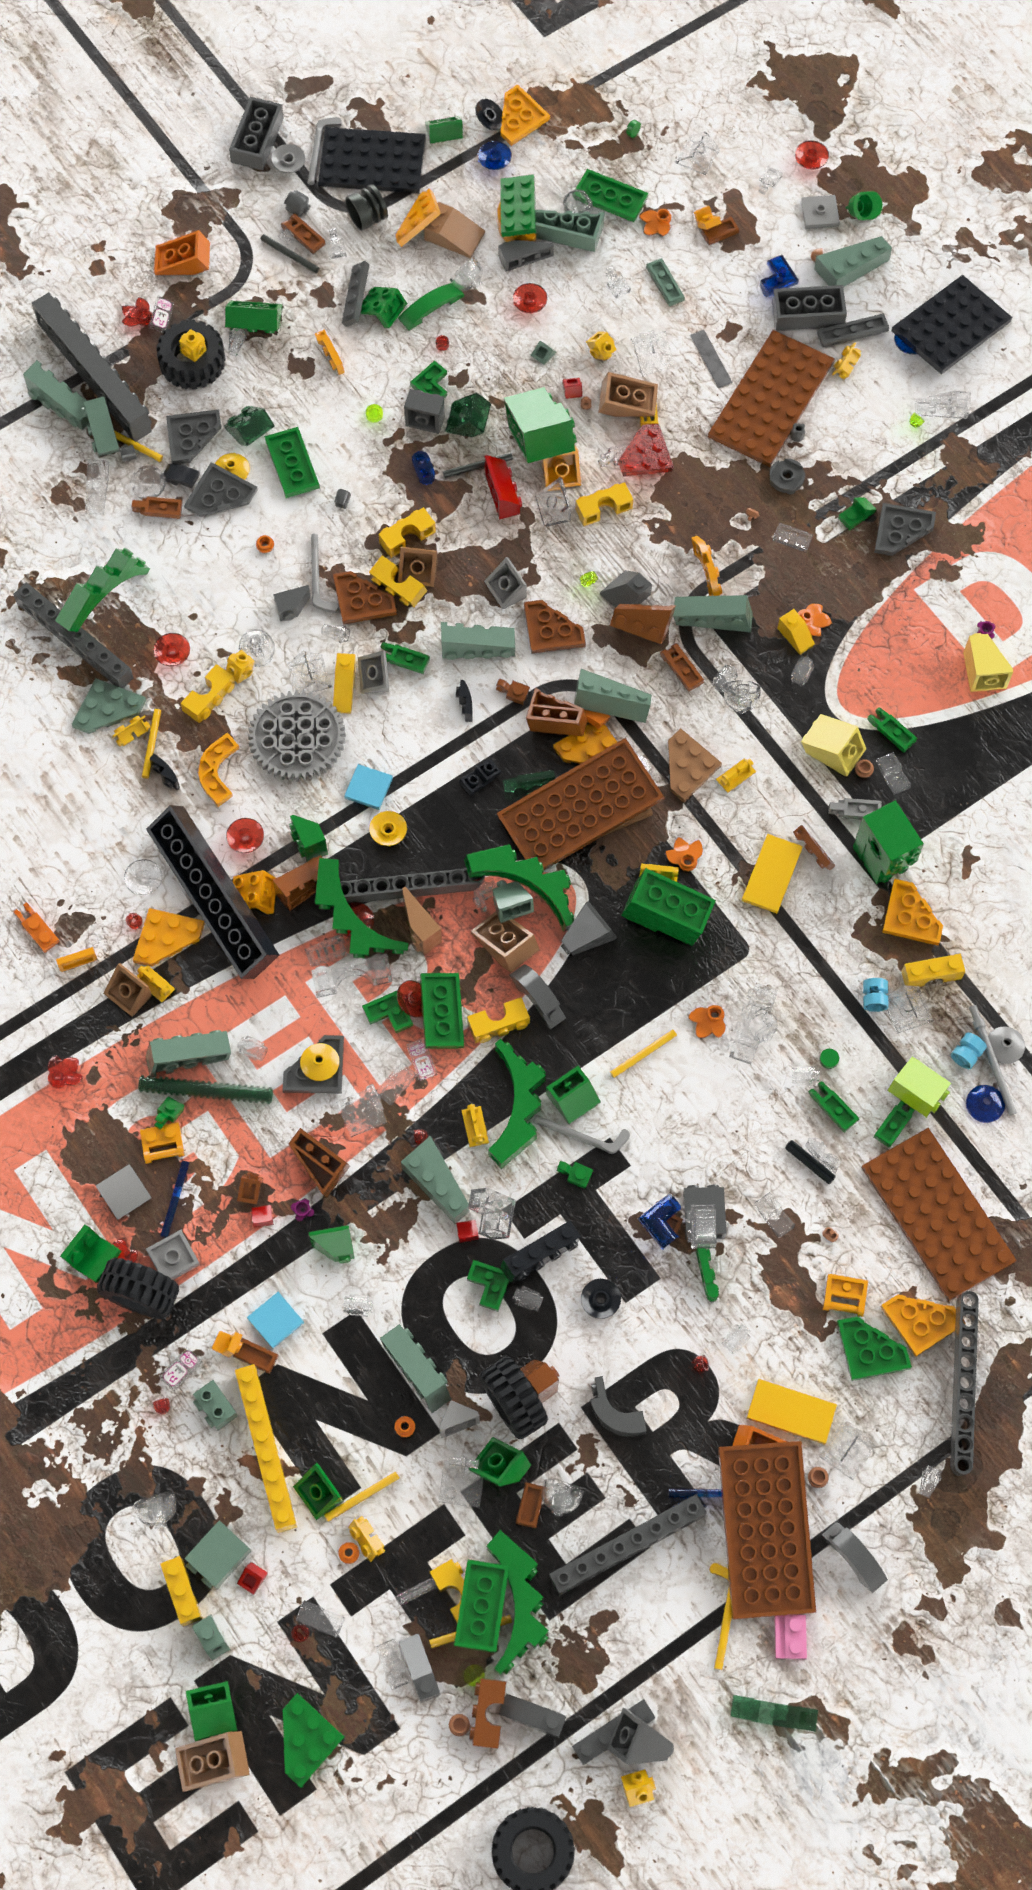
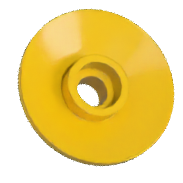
M237 453L225 454L215 463L244 480L250 472L247 459Z
M383 811L373 817L370 822L369 831L376 843L383 846H393L400 843L406 836L407 824L405 819L397 812ZM387 829L392 830L391 833H386L385 831Z
M313 1044L305 1049L301 1055V1070L311 1080H328L338 1070V1054L327 1044ZM318 1057H321L323 1060L322 1062L318 1063L316 1062V1059Z

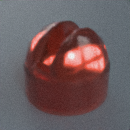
M445 335L438 336L435 341L436 348L441 351L447 350L449 348L448 337Z
M132 912L129 913L125 921L131 929H137L141 926L143 919L137 913Z
M424 1129L413 1130L416 1145H420L428 1138V1133Z
M705 1355L697 1356L693 1359L692 1364H695L693 1368L695 1371H708L709 1363Z
M169 1398L153 1402V1407L157 1413L166 1414L169 1411Z
M302 1624L295 1626L291 1632L292 1638L296 1642L306 1641L309 1637L308 1627ZM299 1628L306 1635L305 1637L299 1631H297Z

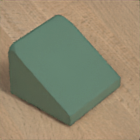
M539 341L531 356L545 365L557 351L544 342Z

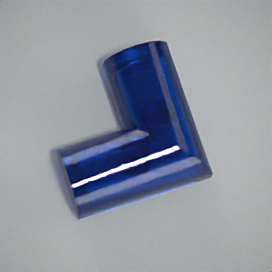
M783 255L767 261V266L773 275L760 280V288L763 295L769 297L773 295L774 289L790 288L799 283V279Z
M670 1193L638 1217L639 1222L662 1250L679 1237L666 1222L681 1210L679 1202Z

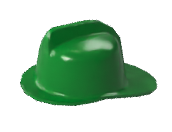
M874 191L859 192L851 197L845 209H848L850 215L858 220H871L881 214L883 203L880 195Z

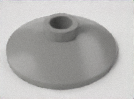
M284 144L277 147L272 153V164L280 172L293 173L303 167L305 153L296 145Z
M998 1027L988 1035L999 1063L1011 1064L1022 1057L1025 1051V1041L1017 1030L1011 1027ZM1004 1041H1009L1010 1045H1005Z

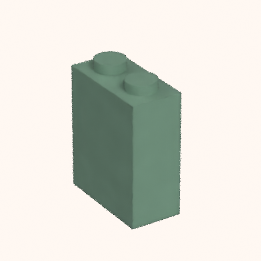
M219 1520L185 1557V1560L188 1562L186 1567L193 1574L199 1572L203 1576L201 1581L207 1587L211 1588L214 1586L218 1589L250 1554L251 1549Z

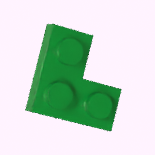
M434 360L410 381V386L415 390H421L425 393L438 394L445 399L448 396V392L437 383L447 375V370Z
M398 991L362 1005L370 1025L388 1017L395 1033L413 1026V1022Z
M473 1260L467 1281L485 1286L479 1306L499 1312L509 1280L502 1269Z

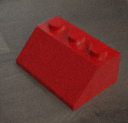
M490 455L484 456L485 477L499 520L520 515L522 500L520 496L517 497V485L515 481L512 482L511 467H507L506 461Z

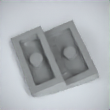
M130 1164L96 1185V1188L117 1220L151 1199V1196Z

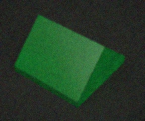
M459 116L425 121L430 144L463 138V122Z
M318 1463L293 1486L316 1520L343 1502L342 1497Z

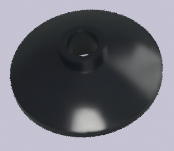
M481 99L475 107L478 120L487 129L499 130L502 125L503 112L501 108L490 99Z
M595 1279L587 1283L583 1288L581 1304L585 1312L590 1316L604 1319L617 1312L621 1304V1294L613 1282L607 1279ZM602 1297L605 1301L600 1304L597 1302V1299Z

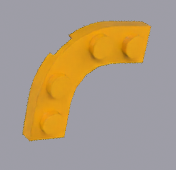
M699 536L691 537L694 555L700 560L705 572L709 596H720L722 594V587L718 584L717 577L720 575L718 567H714L710 545H706L705 541Z
M228 732L205 750L200 759L198 772L203 790L218 807L233 797L232 792L218 776L219 766L227 757L240 749Z

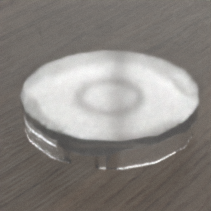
M142 466L132 475L130 486L134 494L140 499H145L146 496L158 497L165 489L166 478L156 466Z

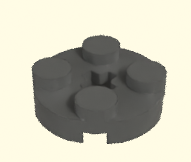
M789 458L780 462L776 461L770 469L769 483L780 492L794 494L796 490L802 487L805 480L803 466L798 461ZM789 473L791 478H785L783 474Z

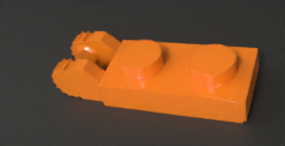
M26 902L23 904L24 909L31 916L25 920L22 913L17 909L14 911V914L21 922L23 928L45 953L58 944L60 940L38 913H35Z

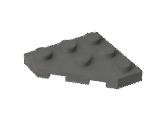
M219 409L166 416L172 464L190 463L221 429Z
M211 462L185 503L184 508L201 517L248 505L258 491V487Z
M883 503L874 553L893 556L929 534L934 528L936 512Z
M324 1035L318 1040V1043L331 1046L338 1054L339 1067L334 1076L325 1081L309 1079L301 1070L300 1056L297 1062L283 1072V1093L342 1094L344 1036ZM318 1057L316 1062L320 1063L323 1059Z

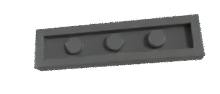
M366 261L353 265L342 318V324L346 327L359 322L370 266Z
M884 313L818 329L817 334L824 348L888 332L889 325Z
M645 1699L628 1709L647 1724L656 1718ZM620 1715L572 1746L583 1765L608 1750V1744Z

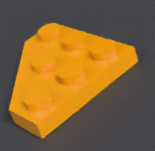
M518 84L505 92L501 125V137L510 146H513L550 120V115Z
M430 188L419 194L395 235L397 243L401 247L441 214L435 195Z
M588 724L583 736L569 735L553 744V748L563 762L581 764L617 743V740L605 724L599 729Z
M894 878L882 933L939 946L943 929L942 923L934 916L932 909L925 899H922L914 883Z
M149 908L133 962L153 967L164 958L171 957L182 951L184 947L200 941L205 922Z
M899 1294L880 1306L915 1357L955 1332L956 1308L954 1306L940 1305L922 1299H912Z

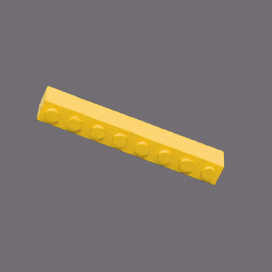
M253 1364L235 1369L277 1533L298 1528L256 1366Z

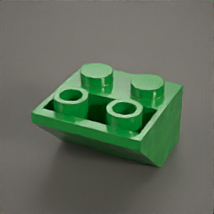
M291 815V823L289 824L290 834L293 841L298 845L297 849L301 858L305 857L308 862L319 855L322 857L328 855L326 839L319 824L296 815Z
M576 1066L546 1087V1095L569 1125L601 1103L590 1080L579 1066Z
M228 1681L186 1691L195 1742L223 1733L237 1731Z

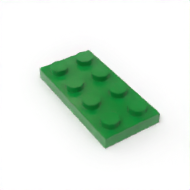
M587 169L574 190L572 198L635 222L648 199L649 193Z
M534 174L501 178L502 237L536 233Z
M299 427L264 436L286 498L320 488Z
M421 973L420 986L425 1049L463 1048L464 1034L459 973Z
M467 1560L454 1642L455 1647L496 1653L509 1566Z

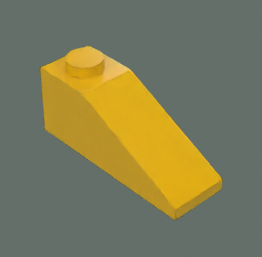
M337 653L333 707L336 706L337 712L351 714L357 665L355 654Z

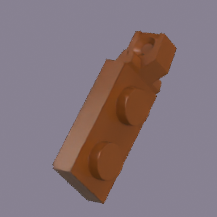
M146 496L142 501L132 500L131 507L132 512H138L145 516L180 519L183 502L179 499Z
M800 825L793 831L797 840L806 843L804 846L811 855L813 853L818 858L816 862L822 869L832 870L835 867L833 861L803 825Z

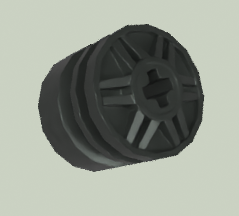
M374 185L361 189V195L355 192L345 198L349 216L355 226L361 231L371 227L373 221L378 223L380 220L388 217L385 201Z

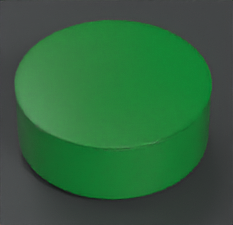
M635 119L630 121L626 134L632 138L636 137L641 129V123Z
M828 1048L822 1051L819 1061L824 1068L833 1069L838 1065L840 1057L836 1050Z

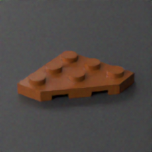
M352 571L333 574L343 625L397 615L393 595L381 591L376 585L367 580L364 581Z
M543 600L524 602L531 654L586 647L582 626L573 623L567 616L558 610L555 611Z

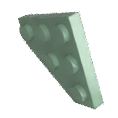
M95 678L71 725L75 729L90 734L104 726L109 727L118 724L121 720L138 716L147 701L146 697Z

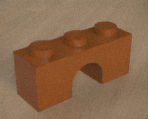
M481 1678L480 1683L476 1682L475 1696H479L478 1705L473 1704L472 1718H476L475 1727L470 1728L469 1740H473V1746L499 1748L501 1725L492 1724L487 1720L486 1709L494 1703L504 1704L507 1681Z

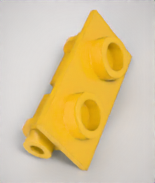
M856 342L850 347L847 345L841 353L843 356L835 363V370L832 375L838 373L842 379L849 377L854 368L853 366L856 365L861 356V350L854 348Z
M138 715L129 721L131 724L127 727L122 725L114 730L115 734L112 738H118L116 743L119 747H124L134 740L132 732L139 737L149 731L148 729L151 728L150 724L147 721L145 723L143 721L145 715L141 718Z
M744 758L716 778V780L729 793L756 773V770L752 767L754 763L750 758L748 760Z
M641 863L640 875L647 868L677 882L679 867Z
M140 966L137 972L139 974L137 977L149 986L151 994L160 1002H163L175 990L172 985L150 966Z
M475 1104L468 1105V1109L462 1110L469 1146L474 1147L488 1144L489 1140L481 1106L475 1107Z
M361 1516L351 1522L348 1526L350 1535L358 1542L362 1554L370 1562L377 1555L380 1556L385 1552L383 1549L385 1546L377 1534L371 1538L369 1537L374 1530L367 1518L364 1519Z

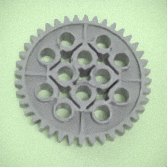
M295 690L294 695L290 691H288L287 696L281 693V698L274 695V701L267 699L268 705L262 703L263 710L257 709L258 715H253L255 721H250L251 727L248 728L250 733L248 734L250 751L253 753V758L257 759V764L261 765L263 770L267 769L268 774L274 771L275 778L281 774V780L288 776L289 781L293 777H295L297 782L300 777L306 781L308 775L313 779L314 773L320 776V770L326 773V766L332 768V762L337 763V757H341L340 751L344 750L342 744H345L344 737H346L343 718H340L341 715L340 712H337L336 706L332 707L331 701L326 703L325 697L320 700L319 694L313 697L312 692L306 695L305 690H303L301 695H299L298 691ZM286 709H291L290 712H284ZM304 709H310L308 712L302 711ZM315 724H316V731H317V733H318V734H317V737H316V746H315V739H314V737H313L314 734H315ZM278 725H279V733H280L279 747H278V742H277V738H276L277 735H278ZM305 725H309V726H310V727L307 728V729L302 728V727L305 726ZM322 725H328L327 728H321ZM268 726H272V727H273V728L270 729V730H266V729H265V728L268 727ZM285 726H291L290 729H284ZM324 741L329 742L327 745L321 744ZM304 742H310L309 745H302ZM267 743H272V744H273L272 746H269V747L265 746ZM285 743H292L290 746H284ZM287 759L292 760L290 763H284ZM304 759H310L309 762H302Z

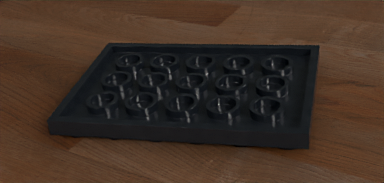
M325 127L318 186L363 189L369 185H374L379 191L420 193L426 134Z
M961 275L892 326L891 331L942 375L1009 324L1013 317L969 279Z

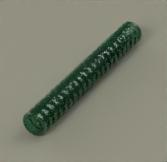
M141 1075L138 1083L139 1092L145 1091L149 1093L151 1091L153 1094L155 1092L158 1094L163 1092L164 1095H167V1093H170V1095L176 1094V1096L180 1094L182 1096L188 1095V1097L194 1095L195 1098L198 1096L204 1098L206 1096L207 1099L210 1097L212 1099L218 1098L219 1100H222V1098L225 1100L230 1099L231 1101L236 1099L238 1102L240 1100H243V1102L248 1100L249 1103L255 1101V1103L261 1102V1104L265 1102L271 1104L273 1098L272 1087L267 1089L266 1086L262 1088L260 1086L254 1087V1085L248 1087V1085L242 1086L238 1084L236 1086L234 1083L232 1085L229 1083L224 1085L223 1082H220V1084L217 1082L211 1083V1081H208V1083H205V1081L199 1082V1080L193 1082L192 1079L189 1081L184 1079L182 1081L181 1078L177 1080L175 1078L169 1079V1077L163 1079V1077L157 1078L153 1076L151 1078L149 1075L147 1077Z

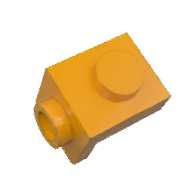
M219 1331L212 1345V1350L226 1357H231L240 1351L243 1344L240 1340L243 1335L237 1332L229 1335Z

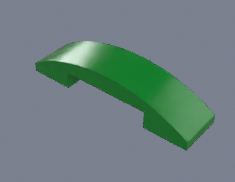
M455 283L440 286L411 304L398 317V320L410 331L423 323L422 318L446 303L453 304L464 297V293Z

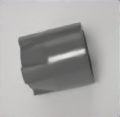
M803 423L793 424L790 435L793 441L800 442L804 439L805 425Z
M133 445L119 448L123 462L137 458Z
M338 489L334 501L335 506L346 509L351 493L344 489Z

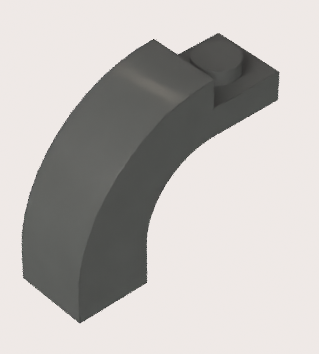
M524 964L509 974L517 990L524 993L531 1000L549 1029H552L566 1019L559 1007V1001L544 980L532 968Z
M603 1376L595 1377L594 1384H591L593 1396H597V1398L590 1399V1406L598 1422L607 1430L617 1435L626 1437L646 1435L647 1430L643 1411L622 1413L615 1410L607 1400Z
M836 1522L822 1534L823 1539L847 1561L859 1582L871 1593H874L888 1580L873 1555L847 1527L844 1528Z

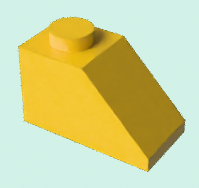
M795 609L779 618L777 629L800 655L814 646L815 643L806 622Z

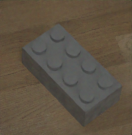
M254 97L249 98L229 148L231 163L264 170L284 119L282 104Z
M843 285L774 289L772 307L775 331L826 328L846 322L847 310Z

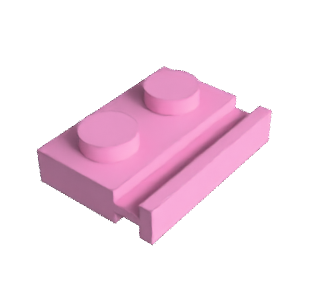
M806 1615L774 1616L775 1659H807Z

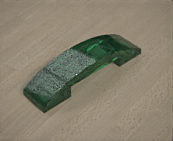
M733 1695L730 1717L776 1727L816 1732L818 1710Z

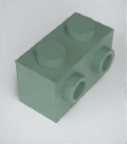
M214 1380L193 1393L196 1399L193 1403L199 1412L204 1410L207 1415L204 1419L211 1428L215 1426L219 1431L238 1417L236 1411Z

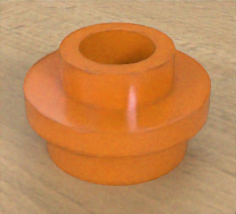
M263 535L256 541V547L258 551L268 553L273 550L274 541L271 537Z
M407 1416L400 1417L395 1423L396 1433L401 1437L411 1436L415 1431L413 1419ZM403 1423H407L409 1425V1428L403 1430L401 1428V1425Z
M347 1542L339 1548L338 1554L342 1562L352 1564L357 1561L360 1552L356 1544ZM347 1549H351L353 1551V1554L351 1556L345 1555V1551Z

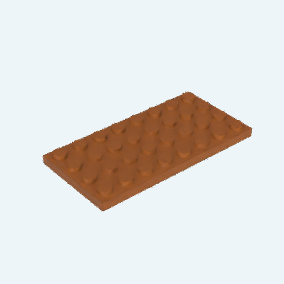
M772 330L710 429L708 438L771 467L790 436L793 424L798 423L834 364L835 358L778 331Z
M624 738L497 813V816L524 859L537 857L538 861L542 863L544 870L663 801L665 798L627 739Z
M929 1127L862 1165L861 1168L948 1302L1017 1261Z
M793 1441L718 1447L732 1619L816 1613L802 1442Z

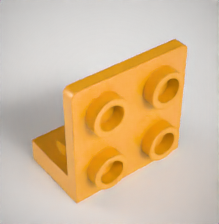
M264 870L233 877L235 887L250 909L257 908L266 914L274 913L276 893L273 880L276 877Z

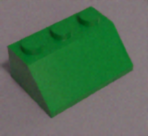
M231 300L225 306V327L230 328L232 331H240L241 328L247 329L248 332L264 330V333H275L280 328L282 304Z

